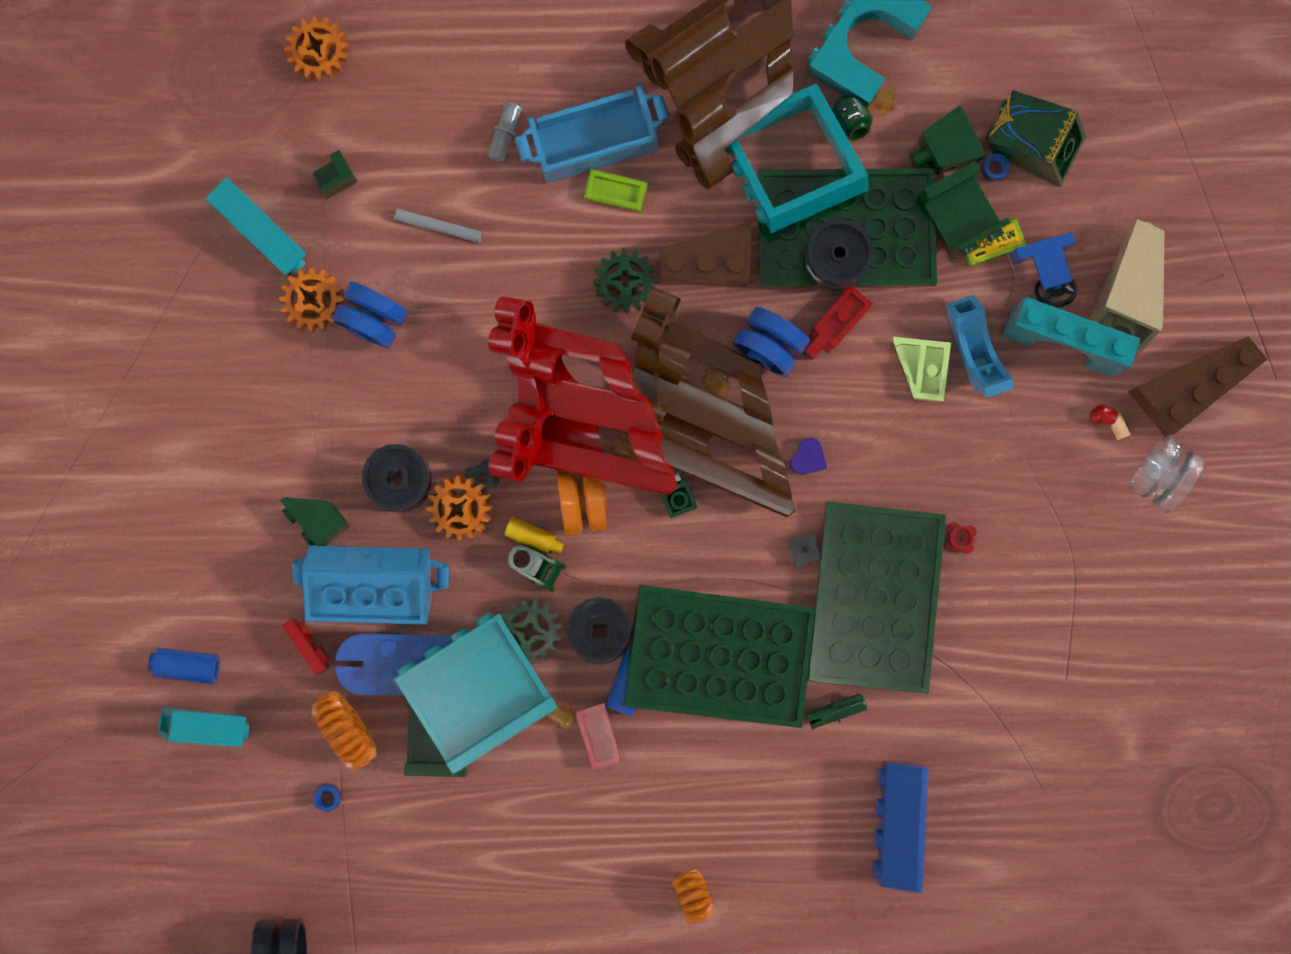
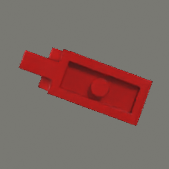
M854 287L846 290L812 328V332L808 337L813 342L806 348L803 354L812 361L822 349L826 353L835 349L873 306V303Z

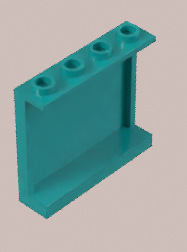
M489 612L475 621L478 625L477 628L467 633L465 628L449 638L452 642L450 645L443 649L440 648L439 644L423 654L426 660L416 666L411 661L397 670L399 677L394 679L443 756L452 774L558 708L504 623L500 613L493 616Z

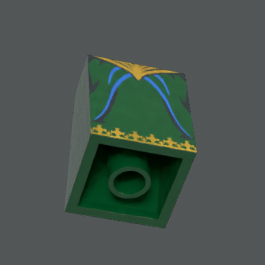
M1012 90L1009 98L1005 99L1000 107V116L996 124L992 125L987 133L986 140L992 154H1002L1009 163L1055 186L1061 187L1086 138L1078 111Z

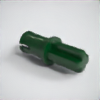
M857 694L837 702L831 700V704L806 711V715L811 729L814 730L817 727L835 721L841 723L840 719L863 712L867 709L862 694Z

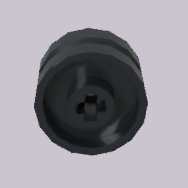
M843 218L829 220L820 225L809 239L804 254L805 270L810 279L822 289L834 292L848 290L860 282L871 266L874 255L872 239L867 231L855 221ZM834 252H837L838 255L842 254L844 257L837 258Z
M388 444L375 450L366 460L362 470V485L367 496L376 505L392 512H408L418 508L428 498L432 488V472L427 461L414 449L402 444ZM402 474L403 476L400 477L402 482L399 485L394 483L395 475Z
M274 919L258 920L253 929L251 954H307L306 928L303 919H285L280 928Z

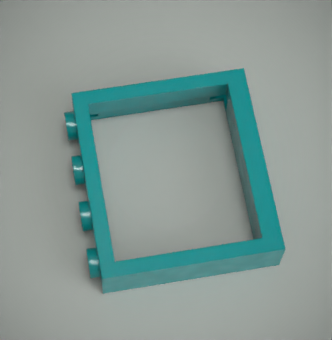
M817 83L791 94L725 148L727 155L729 154L732 159L731 164L735 177L737 179L741 177L745 183L742 187L749 202L754 200L757 206L755 213L758 220L762 224L766 223L771 233L868 191V174ZM810 109L847 176L773 208L738 140Z

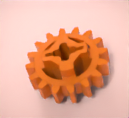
M312 16V23L309 24L304 19H301L302 27L299 29L296 26H292L291 28L295 35L286 36L285 38L291 45L284 48L285 53L290 56L287 59L289 65L295 66L294 71L298 76L304 72V76L308 81L315 75L317 80L322 82L323 75L325 74L330 79H333L332 71L342 72L343 69L340 62H348L349 60L347 55L343 53L350 51L348 43L344 42L347 40L345 33L339 32L340 27L337 23L330 26V21L327 17L319 23L316 16ZM315 32H324L326 34L322 35ZM313 41L316 42L317 46L319 45L322 57H319L318 53L315 52ZM335 52L333 58L330 60L332 53ZM313 63L319 66H309V64Z
M310 267L309 274L307 275L300 269L298 270L299 277L297 279L292 276L288 277L291 282L290 286L282 285L281 287L286 292V296L279 297V301L286 304V306L280 310L284 315L291 314L287 321L291 325L297 322V329L300 331L305 326L308 327L310 333L315 332L316 326H319L322 331H326L325 323L329 321L333 325L336 324L331 320V317L337 305L345 304V299L338 297L343 292V288L341 286L334 287L338 280L334 276L327 279L328 273L323 269L319 275H317L313 267ZM308 282H318L315 286L304 285ZM297 292L298 302L293 305L294 295ZM305 292L317 300L320 309L309 303L304 295ZM329 293H331V304L329 309H327V298L330 296ZM309 315L321 316L316 319H306Z
M462 475L456 476L455 482L448 477L444 479V485L439 483L434 487L438 494L432 493L428 496L434 502L433 505L426 507L427 511L434 512V516L429 519V522L437 521L439 525L435 531L438 533L443 529L446 530L447 539L456 534L457 540L461 541L464 539L465 533L469 539H472L476 536L475 530L480 533L484 531L485 526L482 522L488 523L491 521V517L486 512L493 509V505L486 504L485 501L491 495L490 493L482 494L481 490L484 484L481 483L478 486H474L473 477L468 478L466 482L463 481ZM452 489H464L468 492L458 494L455 490L452 491ZM467 500L462 508V512L453 516L458 507L457 504ZM475 500L478 504V513L475 511ZM442 503L445 506V515L442 512ZM454 522H462L464 525L468 526L458 527L452 524Z

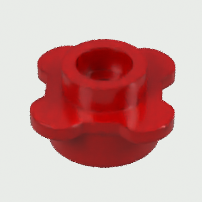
M956 522L950 523L947 526L949 535L948 540L944 543L945 548L948 551L960 550L964 554L973 552L974 536L977 533L976 528L973 525L959 526ZM959 535L963 536L962 541L958 540Z

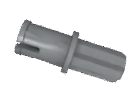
M505 102L498 126L493 128L495 134L488 151L490 159L498 162L504 161L511 139L516 137L514 131L520 113L523 110L520 106Z

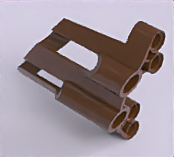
M706 0L663 30L649 24L625 40V48L631 58L638 63L641 62L647 77L654 84H659L663 90L668 89L677 107V119L683 135L682 141L675 145L676 153L686 166H692L696 179L706 189L712 188L733 172V167L725 148L793 94V69L790 62V45L793 37L791 0H763L764 12L737 31L730 24L728 12L745 0ZM767 55L768 86L735 109H730L727 104V91L732 79Z
M653 287L631 337V340L638 342L632 381L638 392L648 398L664 438V440H660L659 444L665 461L671 469L784 517L790 516L796 512L792 499L786 468L779 453L770 405L762 382L758 362L674 321L673 319L681 298ZM690 356L736 375L743 406L695 385L684 371ZM623 432L614 455L639 461L631 446L629 433ZM716 435L756 452L762 479L714 460L708 448L709 439Z

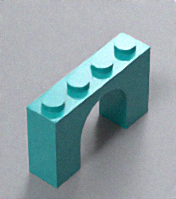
M846 0L838 13L842 17L837 25L830 24L822 37L826 40L821 49L815 47L807 60V63L810 64L807 74L841 96L859 97L868 108L881 89L885 78L853 57L847 44L848 32L862 21L878 20L885 22L913 40L933 6L923 0Z
M1025 297L1010 310L1001 336L1028 347L1037 341H1045L1072 348L1088 356L1084 367L1110 377L1132 366L1141 340L1138 337Z

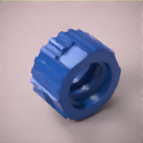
M994 153L989 155L981 167L983 176L991 182L1001 181L1009 172L1010 163L1002 154ZM991 162L1000 164V173L994 174L989 170Z
M324 784L315 791L313 796L314 805L324 812L334 810L341 803L342 793L334 784ZM324 791H330L334 795L332 804H324L321 801V795Z

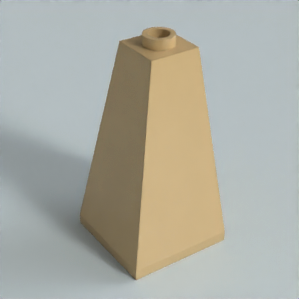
M1137 219L1126 232L1089 320L1140 338L1141 340L1136 354L1139 355L1160 333L1163 327L1165 231L1155 227L1152 223Z

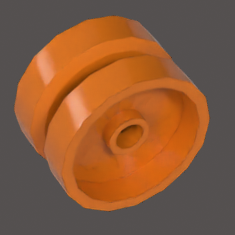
M557 471L565 536L582 534V516L587 515L589 529L592 533L608 531L605 513L608 512L605 484L602 485L601 480L582 476L583 487L578 488L576 474Z

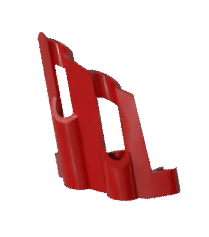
M506 296L500 297L494 309V316L498 326L491 330L488 337V346L493 353L507 355L510 371L513 376L518 378V402L511 405L508 412V420H502L497 426L495 442L499 449L490 458V474L494 477L522 482L529 474L533 465L664 495H668L678 488L674 470L667 464L660 449L659 442L664 440L657 419L648 398L642 396L635 387L630 374L632 366L620 345L539 324L536 322L535 309L531 301ZM562 355L600 362L603 376L610 389L578 383L565 367ZM599 427L629 433L631 446L639 461L606 454L601 446Z

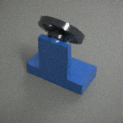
M1073 232L1015 248L1010 253L1013 265L1033 259L1039 281L1035 285V297L1037 301L1055 308L1069 305L1077 296V285L1071 278L1063 250L1069 249L1076 243ZM1040 286L1042 290L1047 289L1043 298L1038 293ZM1064 293L1072 294L1063 301H1048L1051 297H1060Z

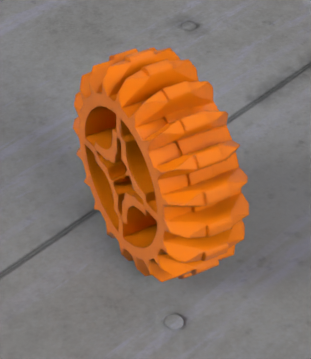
M332 691L318 698V701L312 704L314 720L328 745L333 749L340 761L344 762L345 766L352 770L362 768L370 763L377 756L376 746L364 723L348 700L337 691Z

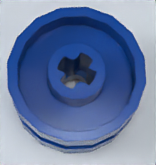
M350 281L343 295L346 301L357 307V310L347 305H337L331 320L347 329L354 336L390 350L396 334L382 322L393 326H402L409 313L408 310L384 295Z
M755 306L747 319L751 330L741 329L732 344L743 355L758 362L761 367L776 375L787 378L796 364L791 355H801L810 340L800 329L784 318L767 309Z

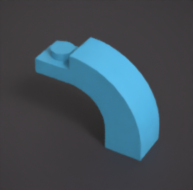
M972 295L946 304L954 343L964 370L975 391H981L984 397L987 398L1014 389L1012 377L995 353L987 328L985 309L976 297Z

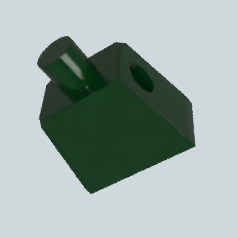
M961 105L925 129L918 138L921 148L909 153V158L914 168H921L930 163L936 175L961 169L974 161L978 164L986 156Z

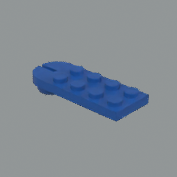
M403 634L353 635L341 644L336 660L363 661V667L335 666L337 678L345 689L355 694L404 695L394 680L399 677L397 670L413 661L415 666L426 660L423 654L438 644L441 649L447 647L452 643L449 639L451 636Z

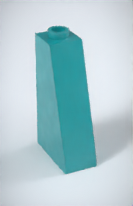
M227 177L205 198L284 275L289 271L295 275L306 263L302 259L306 253Z

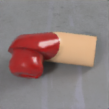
M1098 405L1097 409L1091 410L1090 418L1094 424L1102 422L1109 424L1117 440L1131 435L1122 414L1118 410L1107 405Z

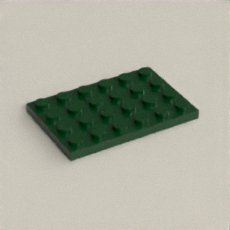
M934 168L865 169L868 174V191L774 233L769 231L766 223L762 224L758 220L759 289L821 288L810 279L805 270L804 254L810 237L820 225L829 220L841 218L855 221L862 226L869 234L873 243L874 255L871 266L860 282L853 286L854 288L935 287L937 285L936 227L917 196L925 188L935 183ZM843 169L757 171V178L773 208L847 176ZM834 252L837 258L844 257L842 254L838 255L837 252Z
M826 502L808 681L929 694L946 514Z
M638 585L623 706L802 728L816 608Z

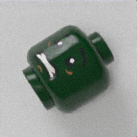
M843 96L836 100L831 110L847 138L851 141H857L865 137L869 133L873 122V117L865 102L857 96Z

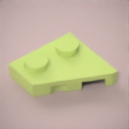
M894 337L893 343L914 400L944 403L951 343Z

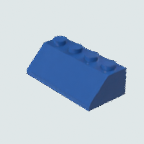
M883 761V768H878L877 785L882 786L881 799H876L875 811L876 817H880V829H875L874 847H878L879 851L878 860H873L872 867L873 878H877V883L881 887L915 893L923 892L929 769L919 763Z

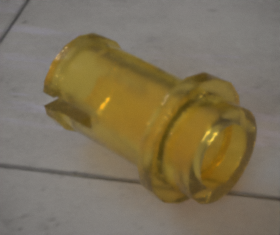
M554 701L558 708L545 716L557 723V728L561 729L563 727L567 730L574 721L576 714L572 712L573 709L571 707L567 709Z

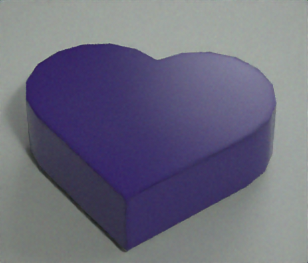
M806 438L800 443L798 453L790 461V467L794 473L805 475L827 469L822 446L817 439Z

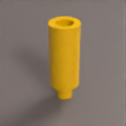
M512 516L504 536L547 555L550 551L560 555L565 545L555 540L557 535Z

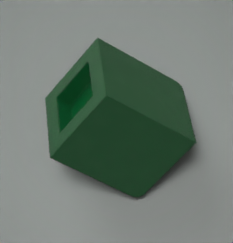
M340 150L329 155L332 162L313 172L322 193L327 199L358 182Z

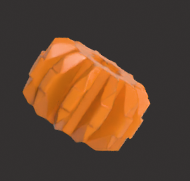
M697 869L687 870L673 877L672 887L683 918L687 923H699L713 916L714 906L700 871Z

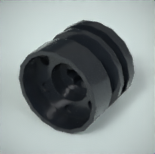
M602 597L586 599L575 607L569 616L567 624L569 643L578 656L589 663L602 665L614 662L625 653L630 645L632 631L629 617L622 606L611 599ZM595 626L599 628L607 627L605 630L607 637L605 639L602 637L593 638L595 636L593 630Z

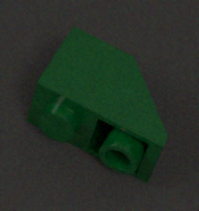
M284 497L281 500L285 506L282 510L283 513L293 524L296 522L300 524L304 529L301 535L310 546H327L351 526L334 504L329 501Z

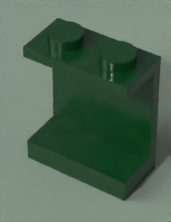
M975 161L928 186L917 195L952 257L961 252L964 257L979 249L980 247L977 243L986 238L989 243L1005 234L1002 229L1011 223L1008 218L1000 222L975 179V176L981 171Z

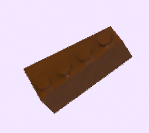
M1248 336L1128 392L1162 434L1168 437L1180 431L1268 359Z

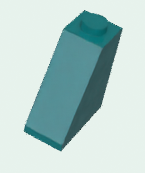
M161 706L157 736L168 742L242 747L243 740L248 738L249 723L246 722V717L243 715Z

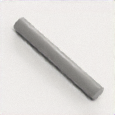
M397 209L395 213V220L477 243H480L482 239V231Z

